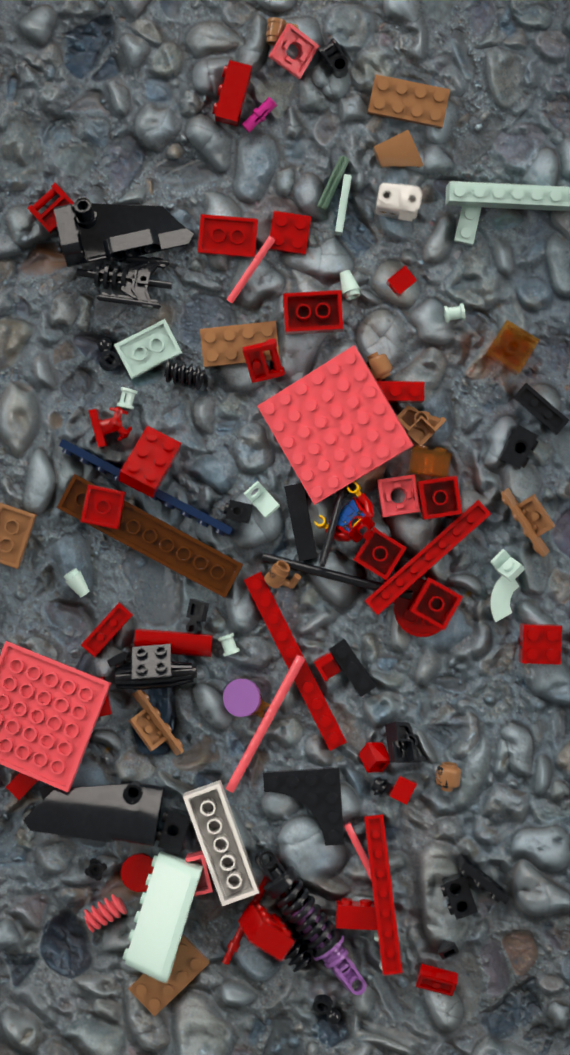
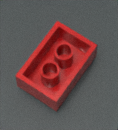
M341 290L283 293L285 335L343 332Z
M147 425L122 467L118 481L153 498L177 457L181 443Z
M250 902L238 920L240 926L251 943L282 961L295 942L291 936V931L286 928L287 925L282 922L283 919L276 913L271 915L266 912L267 909L260 903L255 905Z

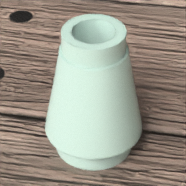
M345 270L339 275L343 297L346 300L358 298L361 289L351 271Z
M77 568L64 575L65 583L80 598L90 592L81 571H78Z

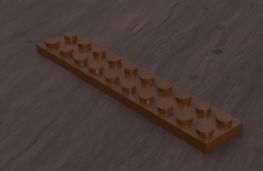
M74 474L56 508L81 521L88 484L97 485ZM124 501L119 530L88 524L226 598L243 566L239 561L127 501Z

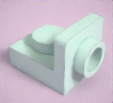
M504 549L490 561L496 571L510 582H513L525 570L523 565L510 557Z

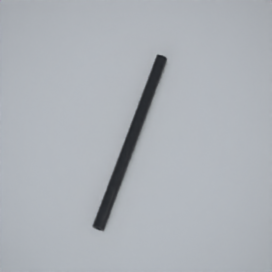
M264 553L262 558L264 563L273 565L278 560H282L288 563L292 570L376 591L384 584ZM407 589L400 598L411 600L413 591Z

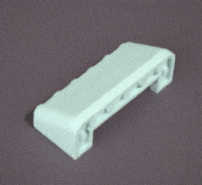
M160 851L158 856L154 855L152 860L153 873L148 874L145 883L148 889L146 893H142L140 904L143 905L141 911L136 913L134 922L137 923L136 928L130 932L128 941H131L129 949H125L122 959L125 960V965L167 984L193 897L203 871V865L194 861L186 862L184 858Z

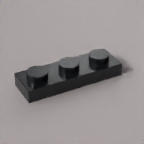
M527 383L513 396V399L555 435L570 421Z
M345 639L329 648V651L360 697L377 687Z

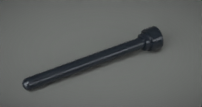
M347 486L336 492L337 498L319 560V566L322 568L327 564L344 497L350 494Z

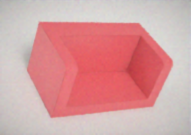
M203 851L188 853L185 858L186 862L194 861L203 865V871L194 896L213 892L214 883Z

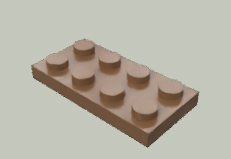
M375 74L367 114L442 129L451 89Z
M276 321L200 329L204 368L246 363L242 349L245 346L266 342V340L272 338L276 339L278 345ZM269 350L264 351L266 361H272Z
M184 934L181 936L175 962L167 984L142 973L128 988L154 1016L210 963L206 956Z

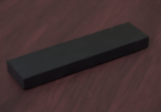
M302 483L284 486L299 561L318 558L304 486Z

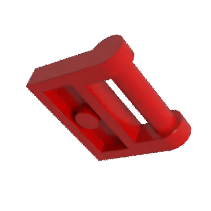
M56 183L51 185L52 188L33 206L30 205L27 208L50 234L58 228L54 207L74 204ZM58 194L60 197L40 214L38 211Z
M272 338L266 340V342L242 347L252 383L281 377L285 374V369L281 366L276 347L278 345L276 339ZM269 350L274 365L272 370L268 368L264 351Z

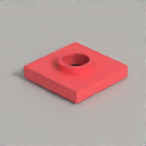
M288 23L268 57L297 79H301L320 45L291 23ZM290 44L295 45L298 49V55L294 59L290 58L289 55L287 56L286 53Z
M415 474L377 480L382 518L420 512ZM396 489H400L405 493V499L401 503H395L391 498L392 492Z

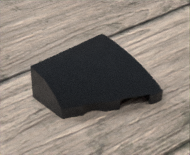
M395 721L385 724L389 763L426 761L425 756H420L416 746L419 743L413 735L409 722Z

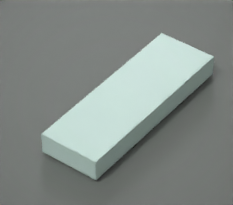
M344 174L335 235L338 236L343 234L352 178L351 175Z

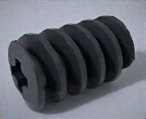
M168 358L164 377L167 383H170L173 378L174 385L181 381V386L184 387L188 382L189 388H192L195 384L196 389L199 390L203 385L206 367L203 372L200 365L193 370V364L186 368L185 362L178 366V360H175L172 365L170 358Z
M287 927V929L291 931V933H293L294 929L292 927ZM293 933L291 936L295 942L284 959L291 958L288 965L295 964L293 972H297L307 966L312 959H310L311 953L306 952V946H301L302 940H297L298 935Z

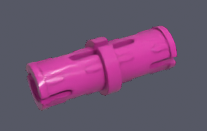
M268 97L258 108L252 110L253 113L241 124L243 128L250 133L261 121L264 122L266 120L265 117L277 106L276 103Z

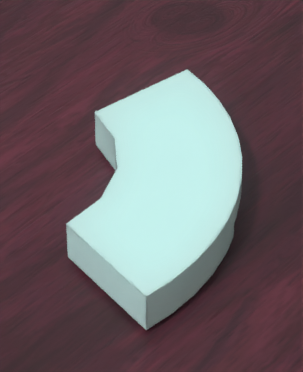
M501 576L495 583L490 598V610L495 622L512 613L510 598L513 592L519 588L516 580L510 582Z

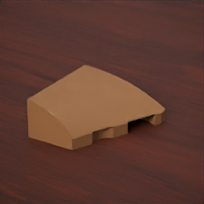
M409 130L373 147V152L381 168H390L391 166H397L398 168H405V166L423 167V162Z
M407 405L397 417L411 441L420 449L445 423L446 419L429 415V412L418 411L416 408Z

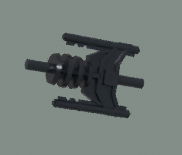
M136 256L119 260V262L126 261V263H131L126 265L123 272H120V266L118 265L114 266L113 271H111V264H106L105 269H102V263L97 264L95 271L77 268L76 275L94 278V285L96 287H100L101 282H103V289H108L109 284L112 283V290H117L118 284H121V293L124 295L115 296V294L108 295L102 292V294L97 295L98 301L140 306L147 309H159L161 305L158 303V300L150 299L148 294L149 286L172 290L173 282L151 279V275L158 267L165 268V266L170 265L169 260H163V258Z

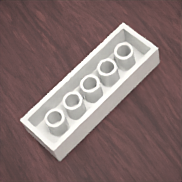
M221 780L185 792L183 798L222 906L258 894L259 885Z

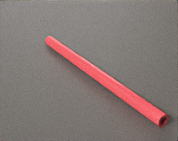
M297 655L229 780L226 786L228 791L234 793L300 671L305 661L304 657Z

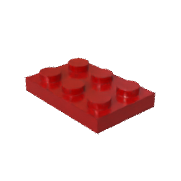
M201 214L198 254L255 258L258 219Z

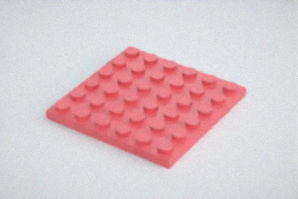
M355 345L257 406L314 505L414 446Z
M6 641L0 654V764L65 792H69L110 689L111 682Z

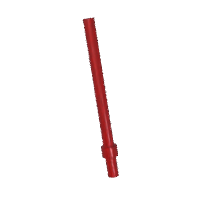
M265 876L259 886V893L255 894L252 903L255 905L260 903L265 893L264 886L268 882ZM239 926L233 940H230L227 945L228 950L222 960V963L229 965L234 953L240 947L239 943L244 935L241 926Z

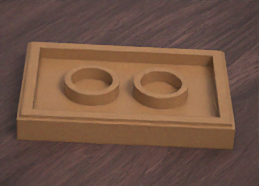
M0 503L1 564L19 569L37 517L36 514Z

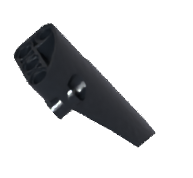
M80 197L75 200L73 205L66 204L54 207L61 247L68 267L103 259L118 261L189 245L194 237V233L177 221L163 206L91 203L86 197Z
M132 781L125 784L71 787L69 792L55 788L24 819V822L30 831L102 842H114L116 840L154 846L158 834L164 787ZM136 787L139 790V794H131L129 788Z

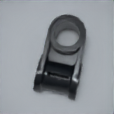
M332 38L330 43L322 48L318 47L317 52L332 74L337 78H343L348 73L349 61L342 52L338 42ZM337 64H343L345 67L343 69H337L335 66Z

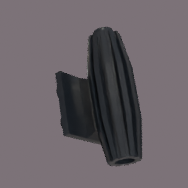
M171 644L132 647V665L115 670L116 687L119 689L149 690L172 688L194 682V678H197V667L193 666L192 663L171 661Z

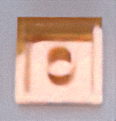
M506 320L484 356L513 374L518 375L540 339Z
M416 445L409 450L407 473L448 477L451 453H447V449L435 448L427 450L428 446Z

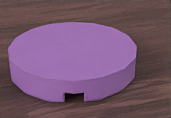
M233 680L227 685L223 693L225 708L234 716L246 717L252 715L257 711L261 703L260 689L250 680Z

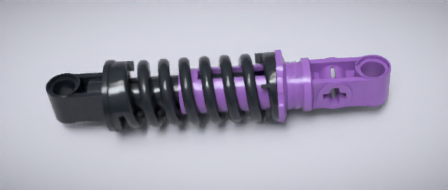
M266 850L259 851L255 856V863L268 879L264 890L271 895L272 899H276L279 896L282 897L277 902L279 908L286 904L288 905L283 910V915H291L289 923L298 924L295 927L297 933L303 931L301 940L310 941L307 944V948L313 950L314 960L322 959L325 962V967L327 969L331 968L347 991L355 995L363 994L366 990V982L357 971L354 963L347 957V949L341 945L344 941L343 935L338 930L333 929V923L327 920V915L324 912H321L320 905L315 904V898L309 895L308 888L303 887V881L297 879L295 868L290 866L284 869L274 853ZM265 854L269 856V862L266 865L261 861L262 856ZM358 980L359 986L353 990L352 983Z

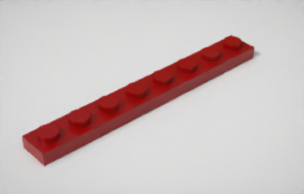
M477 500L364 602L378 616L491 515L489 510Z
M383 814L364 816L382 974H401L403 972Z

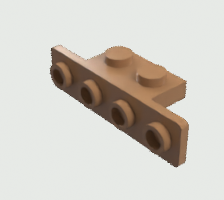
M506 488L501 492L502 501L512 510L513 518L523 527V533L532 541L535 552L540 554L542 558L545 557L550 551L540 536L555 527L553 521L535 494L518 503L511 490Z
M135 691L132 695L143 710L128 721L149 751H153L166 741L176 756L182 754L184 750L181 741L173 736L171 727L166 722H163L159 710L149 702V696L144 691Z

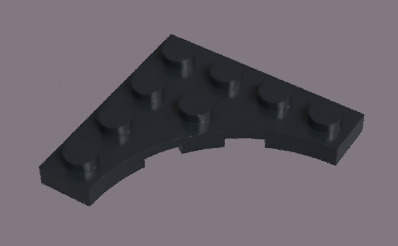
M339 767L263 772L264 792L281 793L300 801L313 813L319 822L324 835L325 846L344 845Z

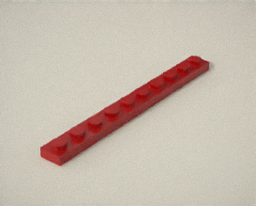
M260 571L244 579V582L288 669H290L297 655L304 656ZM305 660L294 681L324 741L331 751L347 743Z

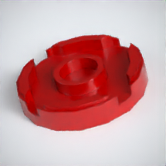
M135 853L125 860L121 868V879L128 889L135 892L147 891L148 886L145 883L148 874H152L154 869L151 866L152 857L145 853Z

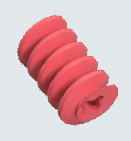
M111 894L112 901L104 898V905L100 901L98 902V908L91 905L92 912L84 909V918L92 933H94L95 929L99 930L101 924L106 926L108 921L113 922L115 917L120 918L121 913L127 914L126 906L120 897Z

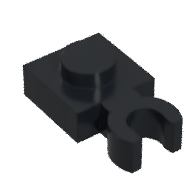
M198 599L189 600L186 617L190 618V622L186 625V631H193L194 627V634L202 632L201 622H206L209 603Z

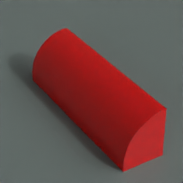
M136 629L134 647L171 644V654L211 657L213 634Z

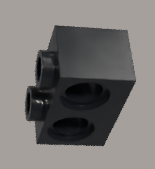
M457 873L442 879L444 885L440 887L444 897L448 896L450 903L447 904L450 915L454 914L456 920L478 912L467 879L463 874ZM454 883L460 885L456 891L450 890V886ZM459 902H466V906L463 909L456 907Z

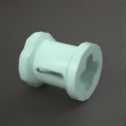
M463 303L454 307L444 306L446 323H449L451 320L461 319L464 321L466 319Z
M121 387L122 393L117 406L133 410L134 397L138 391Z
M234 633L217 638L222 644L224 657L240 651L235 644Z

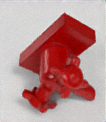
M110 407L109 410L114 411V416L101 420L97 409L88 410L98 448L108 447L106 434L117 431L120 434V437L117 439L118 441L129 436L132 427L130 426L126 430L122 426L121 421L122 414L128 415V411L121 407Z

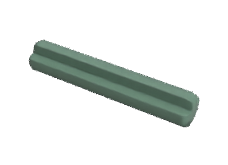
M341 155L318 202L317 207L322 210H327L349 163V159Z

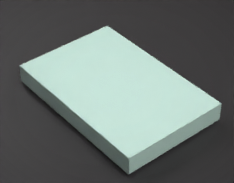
M165 319L114 344L131 379L167 362L168 358L171 360L183 354Z

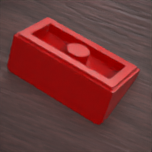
M421 964L415 987L453 996L458 984V973Z

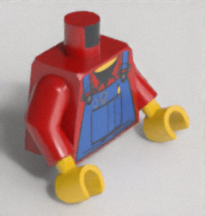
M356 482L354 484L357 488L354 491L347 486L348 491L355 494L357 498L353 497L341 509L334 534L336 541L349 542L352 540L357 543L362 538L368 540L373 535L371 530L375 526V522L372 519L374 517L373 504L364 493L360 492L361 487ZM318 515L323 520V523L317 524L315 521L314 523L317 528H324L327 533L329 525L324 516Z

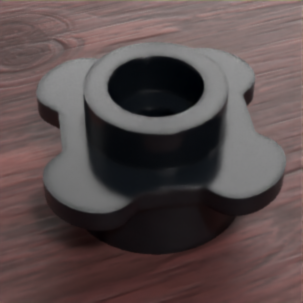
M378 777L374 782L371 790L375 796L379 793L381 795L384 793L388 786L386 784L387 779Z
M92 858L89 867L85 869V874L99 881L102 879V873L107 870V865L98 862L96 858Z

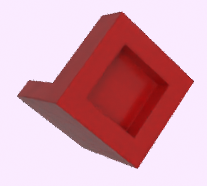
M404 266L391 276L386 284L399 298L417 279Z
M330 651L314 660V664L325 682L341 672Z
M367 742L359 753L367 773L383 772L389 764V755L382 742Z
M399 776L388 794L390 797L407 805L417 783L414 780L411 781Z

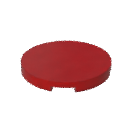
M417 580L408 588V590L413 591L411 600L398 597L394 601L396 621L404 631L416 637H429L442 630L409 611L425 580Z

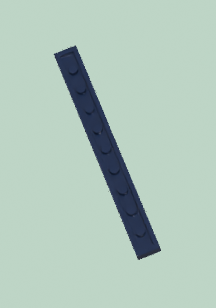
M64 439L61 440L59 446L63 448L62 452L69 456L76 454L80 457L79 461L87 465L90 463L97 465L96 470L104 474L108 471L114 474L113 479L118 481L120 468ZM160 489L151 498L155 501L160 498L165 501L163 505L173 510L175 507L181 509L180 514L190 519L192 516L198 518V523L207 528L209 525L215 527V532L224 537L226 534L230 535L233 530L229 525Z

